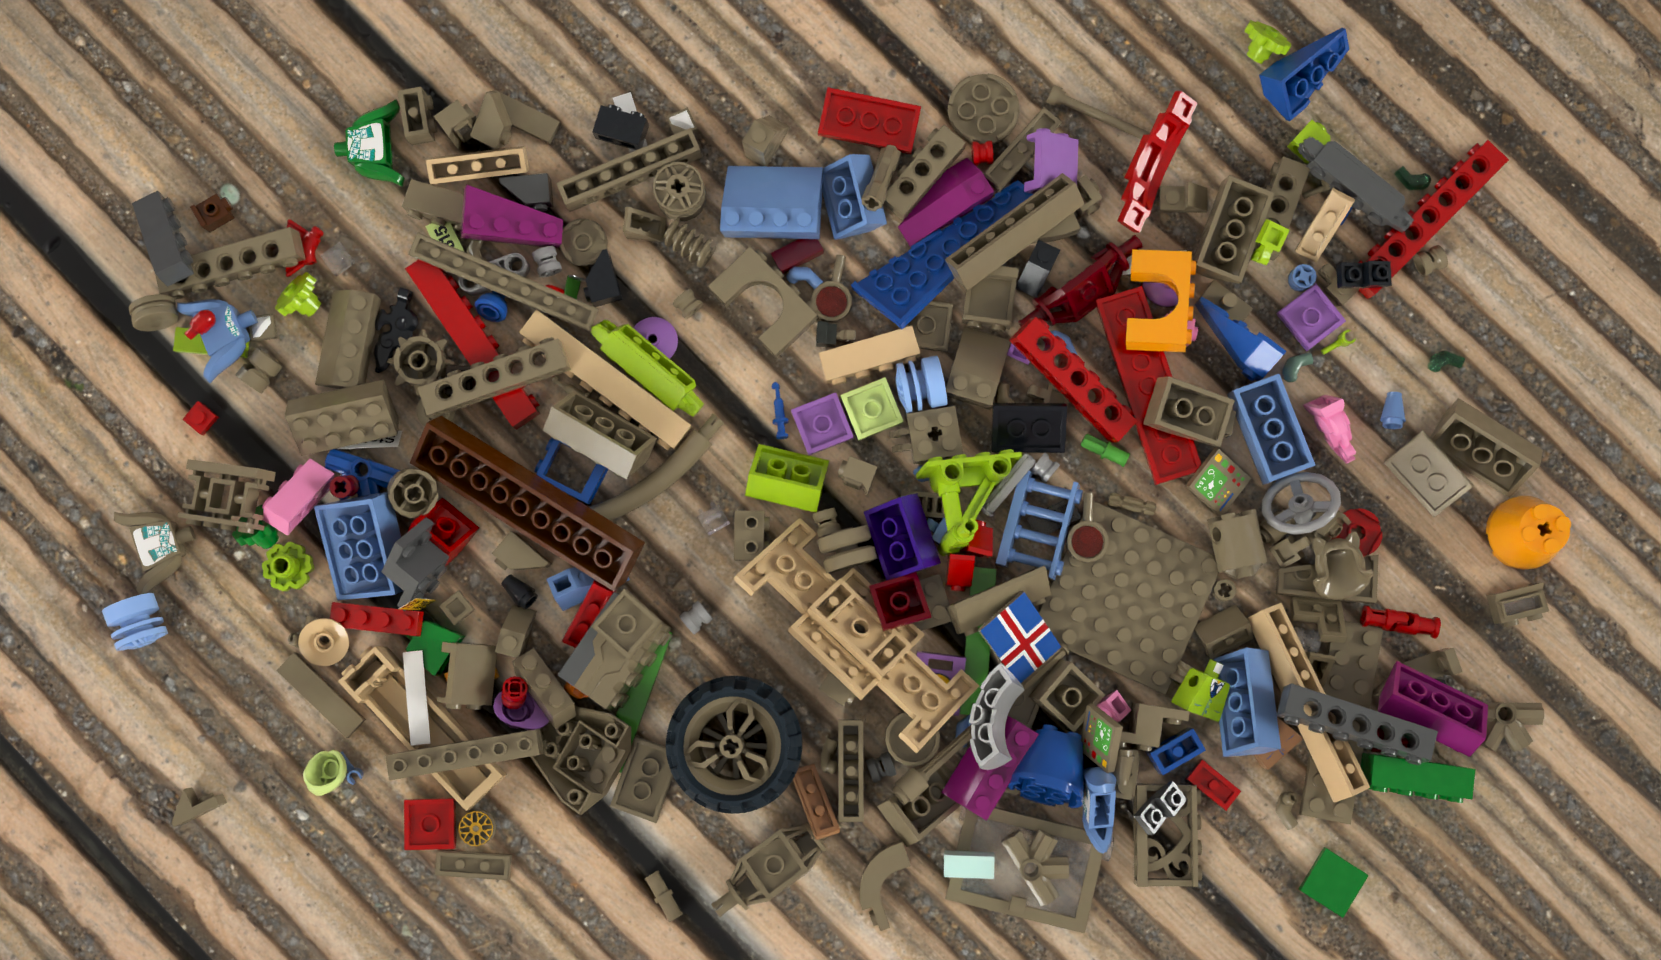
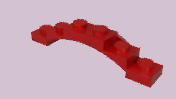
M1182 91L1174 92L1166 112L1159 113L1150 134L1143 135L1124 177L1129 182L1121 197L1125 204L1117 222L1134 233H1140L1146 218L1150 216L1165 172L1190 126L1191 117L1197 102Z

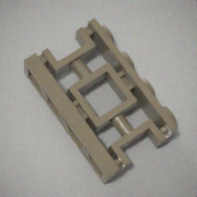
M187 460L186 469L193 470V475H189L188 479L196 481L192 504L183 503L182 508H185L186 511L185 513L178 512L179 518L187 519L186 524L201 526L203 521V526L217 529L219 524H221L220 529L236 531V527H239L238 532L253 534L254 529L264 531V526L258 525L259 520H263L264 515L255 514L259 490L269 491L266 481L274 482L276 472L252 467ZM204 473L218 474L220 477L208 478L204 477ZM239 477H241V478L255 479V482H254V483H249V482L244 483V482H239L238 480H239ZM229 485L231 487L227 508L220 509L224 486ZM197 511L211 512L213 514L212 517L197 515ZM231 516L248 518L247 523L233 521Z

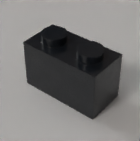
M611 104L608 107L601 105L592 133L595 139L638 150L643 147L649 123L642 113L631 111V113L623 112L620 107Z

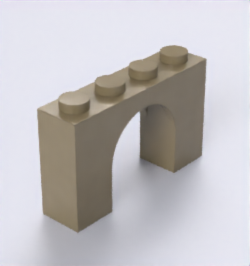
M749 247L708 288L726 308L746 289L755 285L769 286L780 294L783 300L782 313L778 320L758 338L759 342L777 359L818 320L816 314L818 310L809 300L804 302L799 297L801 293L792 283L787 285L783 281L784 275L777 267L771 268L765 262L767 258L759 249L754 251Z

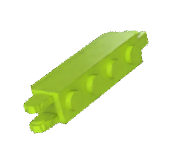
M605 319L591 327L592 335L602 344L600 350L611 361L616 362L622 367L626 374L641 383L645 390L660 399L662 404L673 411L680 408L692 417L701 410L704 403L693 392L696 387L695 380L629 324L617 327Z

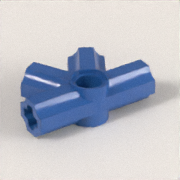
M337 449L330 450L325 460V468L341 473V476L353 475L358 479V497L380 493L379 486L387 488L390 479L398 471H401L371 459L362 458ZM362 463L368 466V473L365 476L359 471ZM347 496V497L339 498V499H340V500H345V499L350 498L351 496Z

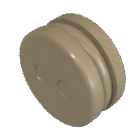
M148 295L133 301L129 305L132 325L140 331L162 330L174 325L179 320L175 299L169 295Z

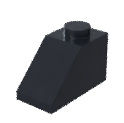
M1038 240L1015 289L1037 298L1057 259L1060 249Z
M607 249L602 250L585 279L587 287L583 288L587 302L591 301L594 307L623 300L610 253Z

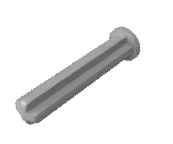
M1023 454L1022 458L1011 468L1010 473L991 492L981 509L983 513L990 517L995 516L996 509L1035 464V460L1031 455Z

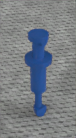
M774 382L772 389H775L776 399L774 400L776 419L772 421L774 425L778 426L776 439H787L788 434L785 433V424L789 423V419L785 418L784 403L780 398V385Z

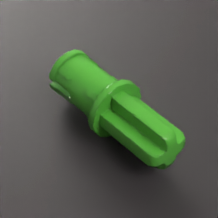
M1086 434L1081 442L1083 448L1100 455V459L1106 458L1124 467L1130 453L1111 445L1110 441L1104 442L1090 434Z

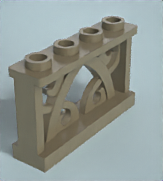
M1136 783L1135 796H1133L1134 884L1138 887H1198V880H1202V867L1198 865V855L1202 853L1201 840H1198V830H1201V816L1197 815V805L1201 804L1200 790L1197 789V785L1176 784L1187 798V804L1174 817H1169L1179 828L1182 836L1177 844L1166 854L1159 842L1152 838H1147V833L1134 818L1136 812L1149 799L1147 791H1158L1166 784ZM1188 815V825L1181 817ZM1187 846H1188V855L1182 853ZM1157 847L1161 857L1158 858L1157 853L1154 856H1150L1148 854L1149 848ZM1185 861L1188 865L1187 873L1182 877L1174 876L1168 864L1172 862L1174 867L1180 870L1179 863ZM1164 868L1168 877L1148 878V872Z

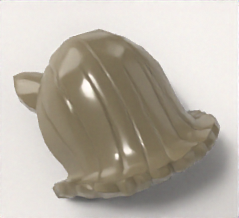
M1356 531L1349 533L1346 539L1334 538L1329 541L1319 537L1313 539L1312 548L1316 555L1315 569L1319 578L1313 580V585L1318 595L1326 599L1343 600L1344 598L1348 599L1360 594L1369 585L1370 579L1373 576V570H1365V559L1359 549L1360 538Z

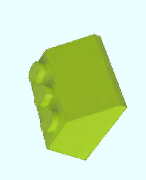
M758 444L749 471L745 496L817 513L829 460Z

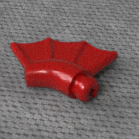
M287 220V228L291 227L300 233L306 260L299 261L296 266L286 267V277H290L305 265L317 263L315 251L321 242L320 238L324 235V232L319 227L313 226L310 231H307L294 221Z

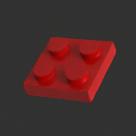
M454 798L404 800V850L456 848V800Z

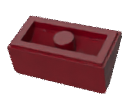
M798 239L770 254L777 268L784 274L792 267H798L824 254V250L818 239Z

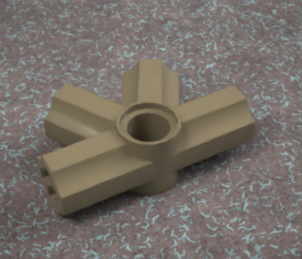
M1485 703L1488 705L1486 739L1481 745L1496 752L1503 737L1513 752L1530 745L1533 740L1524 725H1543L1544 709L1542 703ZM1502 707L1507 710V717L1504 720H1501L1498 715Z
M1020 829L1008 834L1001 842L1039 905L1042 907L1053 902L1059 894L1050 879H1069L1068 856H1050L1058 840L1038 829L1030 845ZM1033 862L1037 865L1033 873L1024 872V867L1027 863Z

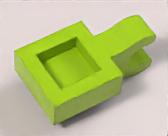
M1266 219L1255 241L1261 245L1253 252L1251 260L1267 265L1272 252H1280L1290 230Z

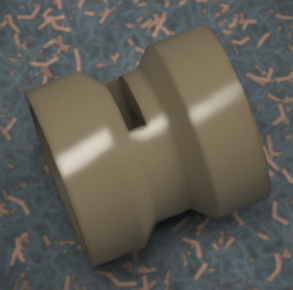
M1440 245L1431 247L1428 252L1421 251L1416 253L1413 258L1415 267L1422 276L1431 274L1435 269L1441 270L1448 266L1447 255Z
M835 508L812 514L814 522L818 525L817 534L819 538L842 530L840 524L836 521L837 513Z

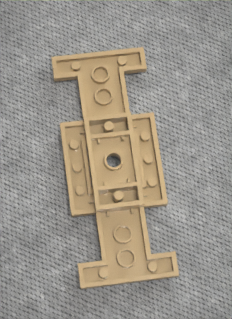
M799 518L736 574L734 580L750 596L754 595L767 582L770 583L802 614L789 628L788 632L860 700L876 685L913 719L898 736L915 753H918L976 691L979 685L962 669L947 684L911 651L925 635L913 623L883 632L869 589L871 584L854 568L837 581L829 573H826V570L803 550L815 539L817 533ZM854 625H862L866 633H858Z

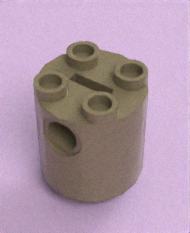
M1256 509L1207 519L1218 573L1224 572L1235 579L1254 576L1259 568L1267 563Z

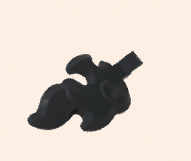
M400 287L397 303L390 306V313H386L384 309H381L376 317L375 328L377 331H380L384 325L390 326L389 331L379 335L378 342L374 348L376 373H381L390 366L388 359L393 357L395 349L400 348L398 338L402 337L408 340V338L413 337V331L418 325L417 315L407 309L413 296V292Z

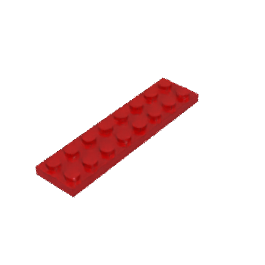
M1140 286L1096 300L1099 317L1129 408L1133 411V417L1137 420L1135 426L1155 485L1195 473L1201 466V461L1194 440L1143 424L1157 378L1172 377L1164 351L1126 350L1127 318L1153 319L1143 287Z

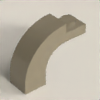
M902 840L886 845L877 851L866 864L860 880L859 889L862 911L872 907L873 910L869 912L873 926L878 925L880 931L890 928L880 899L882 884L890 874L911 866Z

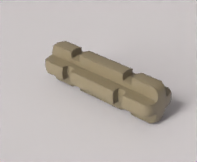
M1111 493L1108 497V505L1117 508L1120 506V509L1137 513L1143 512V514L1150 516L1154 515L1156 511V503L1143 502L1142 499L1125 495L1121 497V494Z

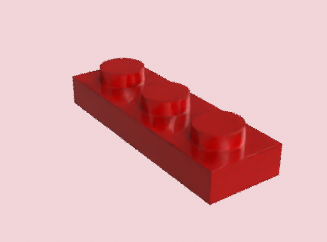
M594 579L563 636L562 642L576 648L617 589L612 591Z

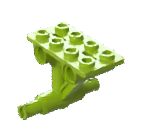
M1008 449L1000 451L999 454L990 455V452H981L976 454L975 457H967L965 454L955 455L952 459L943 460L942 457H933L928 459V462L916 473L917 479L929 478L932 490L939 497H942L947 533L942 536L941 543L938 545L940 555L948 556L955 554L963 547L969 545L978 529V523L975 519L989 494L1010 473L1011 468L1016 462L1022 458V452H1014V450ZM979 486L962 515L959 499L960 488Z

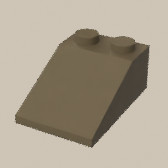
M964 326L946 385L947 397L990 410L1000 381L1010 341Z
M1170 376L1157 378L1143 424L1170 434L1221 447L1235 400Z
M945 764L929 777L927 781L929 787L913 802H908L904 805L894 794H891L877 806L906 847L920 841L961 806L941 793L952 775Z

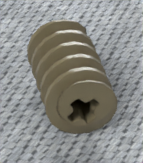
M676 218L663 236L665 246L671 247L673 245L674 252L681 250L683 258L689 256V262L694 263L697 261L698 268L704 267L715 252L716 246L710 247L712 239H708L705 243L702 242L703 233L695 237V228L687 232V223L679 227L680 218Z

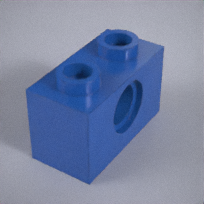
M1187 727L1161 742L1159 748L1152 747L1151 751L1145 752L1157 773L1164 775L1206 751L1194 728Z

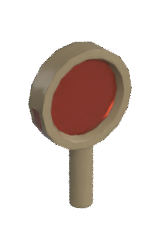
M836 255L831 281L820 284L814 290L811 297V303L818 310L816 312L817 317L828 323H836L843 320L849 314L852 307V296L849 290L840 283L846 258L843 255Z
M1083 493V521L1074 525L1067 533L1066 546L1070 555L1077 561L1089 563L1103 557L1108 549L1109 540L1105 529L1097 522H1093V493Z

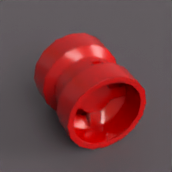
M514 676L506 679L503 683L501 701L508 709H519L525 704L528 687L524 679Z

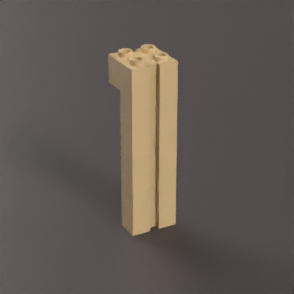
M388 647L367 648L360 655L361 662L356 666L351 664L341 673L343 677L338 682L357 703H366L409 751L474 740L426 688L431 744L411 746L404 664ZM496 762L431 773L465 811L472 809L507 775Z

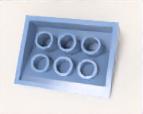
M728 166L721 206V233L726 238L820 239L823 167Z
M387 492L314 506L337 601L396 595L404 591L381 572L395 542L401 538L396 513L390 505Z

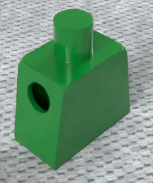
M426 620L422 623L421 636L404 635L411 640L406 647V651L422 650L424 668L434 676H440L450 660V653L441 652L442 642L462 643L465 638L463 634Z

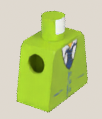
M1210 659L1204 672L1191 668L1171 702L1187 711L1219 722L1230 688L1228 682L1218 678L1224 665Z

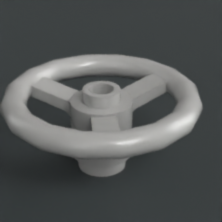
M1311 472L1294 473L1279 479L1268 488L1262 499V515L1268 525L1279 532L1294 535L1310 533L1324 527L1336 516L1341 506L1340 491L1332 480L1322 474ZM1300 482L1318 483L1325 487L1330 493L1331 501H1313L1310 495L1303 493ZM1290 485L1293 497L1289 500V508L1274 516L1271 511V503L1275 495ZM1317 512H1325L1318 519L1311 521ZM1292 518L1295 520V525L1286 523Z

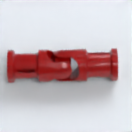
M1367 605L1363 606L1360 616L1362 627L1370 625L1381 627L1385 631H1395L1409 635H1416L1417 633L1430 635L1434 639L1438 637L1441 628V620L1438 617H1420L1417 613L1387 608L1384 610L1372 609Z

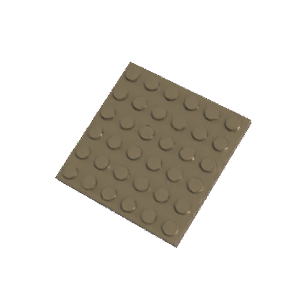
M1093 501V522L1101 525L1108 534V549L1103 557L1089 563L1077 561L1066 549L1061 560L1064 561L1062 573L1060 576L1056 575V579L1052 581L1050 585L1051 595L1045 597L1046 602L1042 603L1038 613L1057 641L1066 645L1070 652L1166 695L1172 681L1169 677L1177 670V664L1182 659L1219 574L1215 555ZM1083 513L1081 515L1079 522L1083 521ZM1080 527L1073 534L1072 547L1080 556L1093 557L1102 549V536L1094 527Z

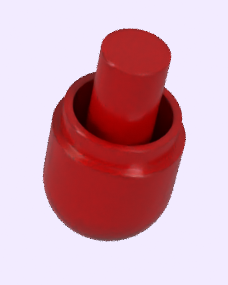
M210 310L199 311L189 323L191 327L184 334L192 340L197 334L203 335L207 333L216 323L214 313Z

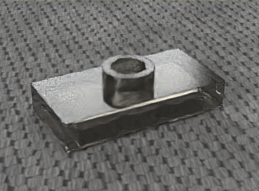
M1063 499L1046 509L1065 514L1069 499ZM1076 506L1074 507L1070 524L1081 518ZM1036 516L1026 518L1032 531L1049 535L1062 527L1060 522Z

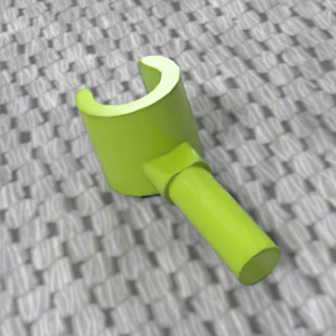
M1345 330L1339 334L1336 341L1321 349L1322 354L1325 355L1337 347H1346L1354 343L1356 338L1351 341L1345 339V334L1351 330Z

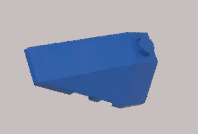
M1340 28L1276 61L1259 75L1264 96L1287 121H1291L1311 102L1309 97L1315 89L1320 90L1323 86V78L1329 71H1334L1349 51L1346 29Z

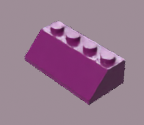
M1396 661L1380 694L1378 712L1438 731L1436 741L1470 757L1486 739L1488 705Z
M1007 716L1005 740L1012 760L996 769H981L974 757L970 744L941 793L987 821L1009 785L1013 772L1039 734L1019 721Z

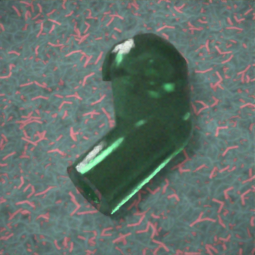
M1404 166L1394 173L1408 190H1424L1431 183L1430 175L1426 173L1411 175Z
M1440 351L1430 357L1428 369L1433 372H1439L1441 367L1447 364L1460 369L1464 364L1465 357L1449 351Z

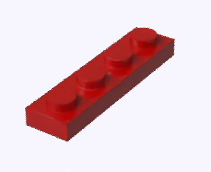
M332 602L330 619L337 621L344 628L421 636L424 612Z

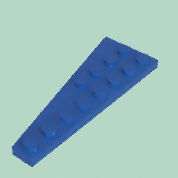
M1017 180L1001 192L996 193L995 197L987 203L975 206L973 211L966 216L954 219L953 224L945 229H938L912 245L911 249L900 257H893L887 265L877 271L876 269L869 272V276L858 283L854 281L851 284L852 289L899 328L903 329L954 279L945 259L1033 194L1024 192V184Z

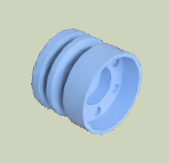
M937 355L922 358L921 370H916L912 360L908 361L909 372L907 373L902 362L896 363V387L899 400L906 414L913 412L912 401H915L917 410L922 411V399L926 398L931 409L947 406L945 382Z
M154 593L133 596L111 604L102 610L108 627H121L111 634L112 639H121L114 644L116 651L141 648L154 643L157 639L168 634L166 626L156 627L164 622L162 617L150 618V615L159 610Z

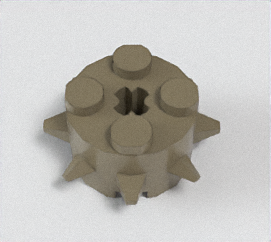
M425 329L421 330L419 336L410 337L408 340L399 337L400 348L396 349L393 358L388 359V363L394 365L395 370L399 374L395 384L399 386L409 383L415 386L418 396H420L418 387L423 386L424 381L433 378L443 379L446 376V365H455V362L448 360L444 351L448 341L442 339L433 342L427 337ZM424 359L425 363L421 367L418 366V362H422Z

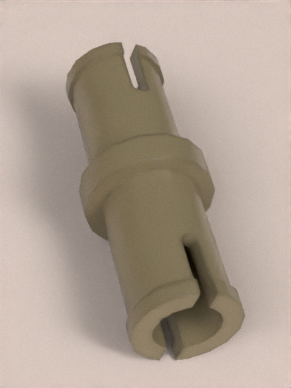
M659 871L645 878V881H647L656 897L654 901L656 904H660L668 918V922L681 916L683 913L672 896L673 891L667 888Z

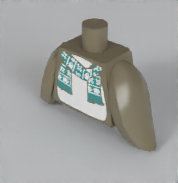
M114 512L115 522L130 527L129 529L143 572H147L139 581L136 591L140 595L146 594L178 570L182 563V557L186 555L184 543L196 539L194 530L191 526L179 530L176 522L170 521L166 515L157 512L130 514Z

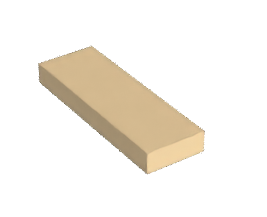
M1332 188L1295 248V252L1317 262L1355 202V199Z

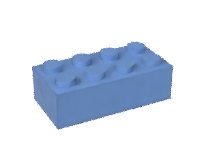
M1280 374L1235 389L1227 394L1228 398L1235 400L1233 411H1236L1235 416L1262 485L1315 466Z

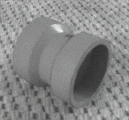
M554 246L543 247L532 253L534 261L538 264L537 271L539 277H549L562 271L560 262L556 260L557 252Z
M699 601L692 605V609L684 611L679 615L680 619L694 635L700 631L702 622L708 624L713 620L712 616Z

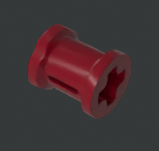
M353 475L335 477L330 482V492L337 498L353 496L359 491V481Z

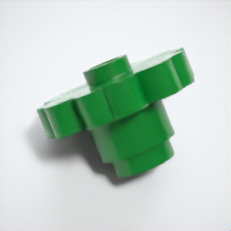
M263 504L256 507L255 514L263 515ZM240 517L238 521L247 523L248 518ZM259 520L258 525H263L264 531L254 529V533L250 534L238 532L239 527H236V531L232 533V536L240 546L256 544L263 549L272 547L279 539L276 528L263 520Z

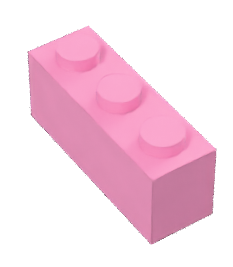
M309 459L304 465L300 464L294 471L293 477L289 481L285 480L280 485L278 492L273 497H268L262 506V509H264L263 521L288 536L330 491V482L334 479L335 473L312 459Z

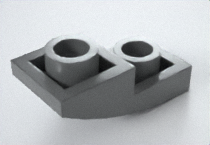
M1170 781L1142 805L1134 815V818L1147 835H1154L1167 817H1174L1187 801V798L1175 782Z

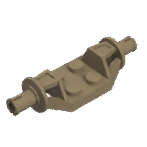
M808 822L802 826L779 829L739 859L731 878L726 881L729 892L711 904L713 909H716L715 912L721 917L737 904L747 910L749 905L772 900L812 869L822 851H827L824 845V840L827 837L816 840ZM806 832H809V834L797 840L794 839L795 837H798ZM746 874L747 877L738 886H736L740 879Z

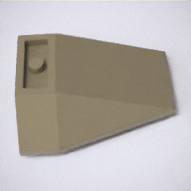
M575 706L576 716L556 729L550 721L540 728L544 753L530 757L560 801L582 815L607 795L631 752V726L613 714Z

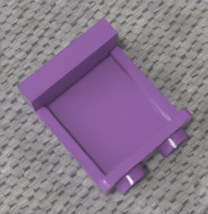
M1039 128L1036 132L1028 134L1027 141L1035 142L1034 180L1024 182V192L1034 194L1062 173L1077 185L1078 140L1070 138L1065 133H1051L1050 129Z

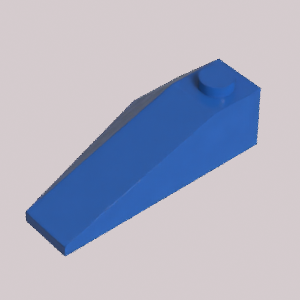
M1201 297L1195 303L1200 314L1247 379L1260 381L1286 353V350L1260 332L1257 335L1251 333L1247 328V324L1243 321L1230 320L1229 314L1204 297Z

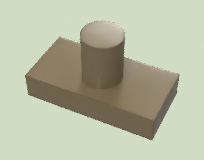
M1215 280L1211 282L1201 296L1225 310L1232 321H1244L1253 309Z

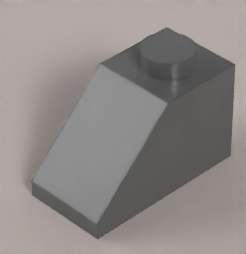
M548 173L499 178L503 188L525 206L541 212L547 211V208L554 207L552 183Z

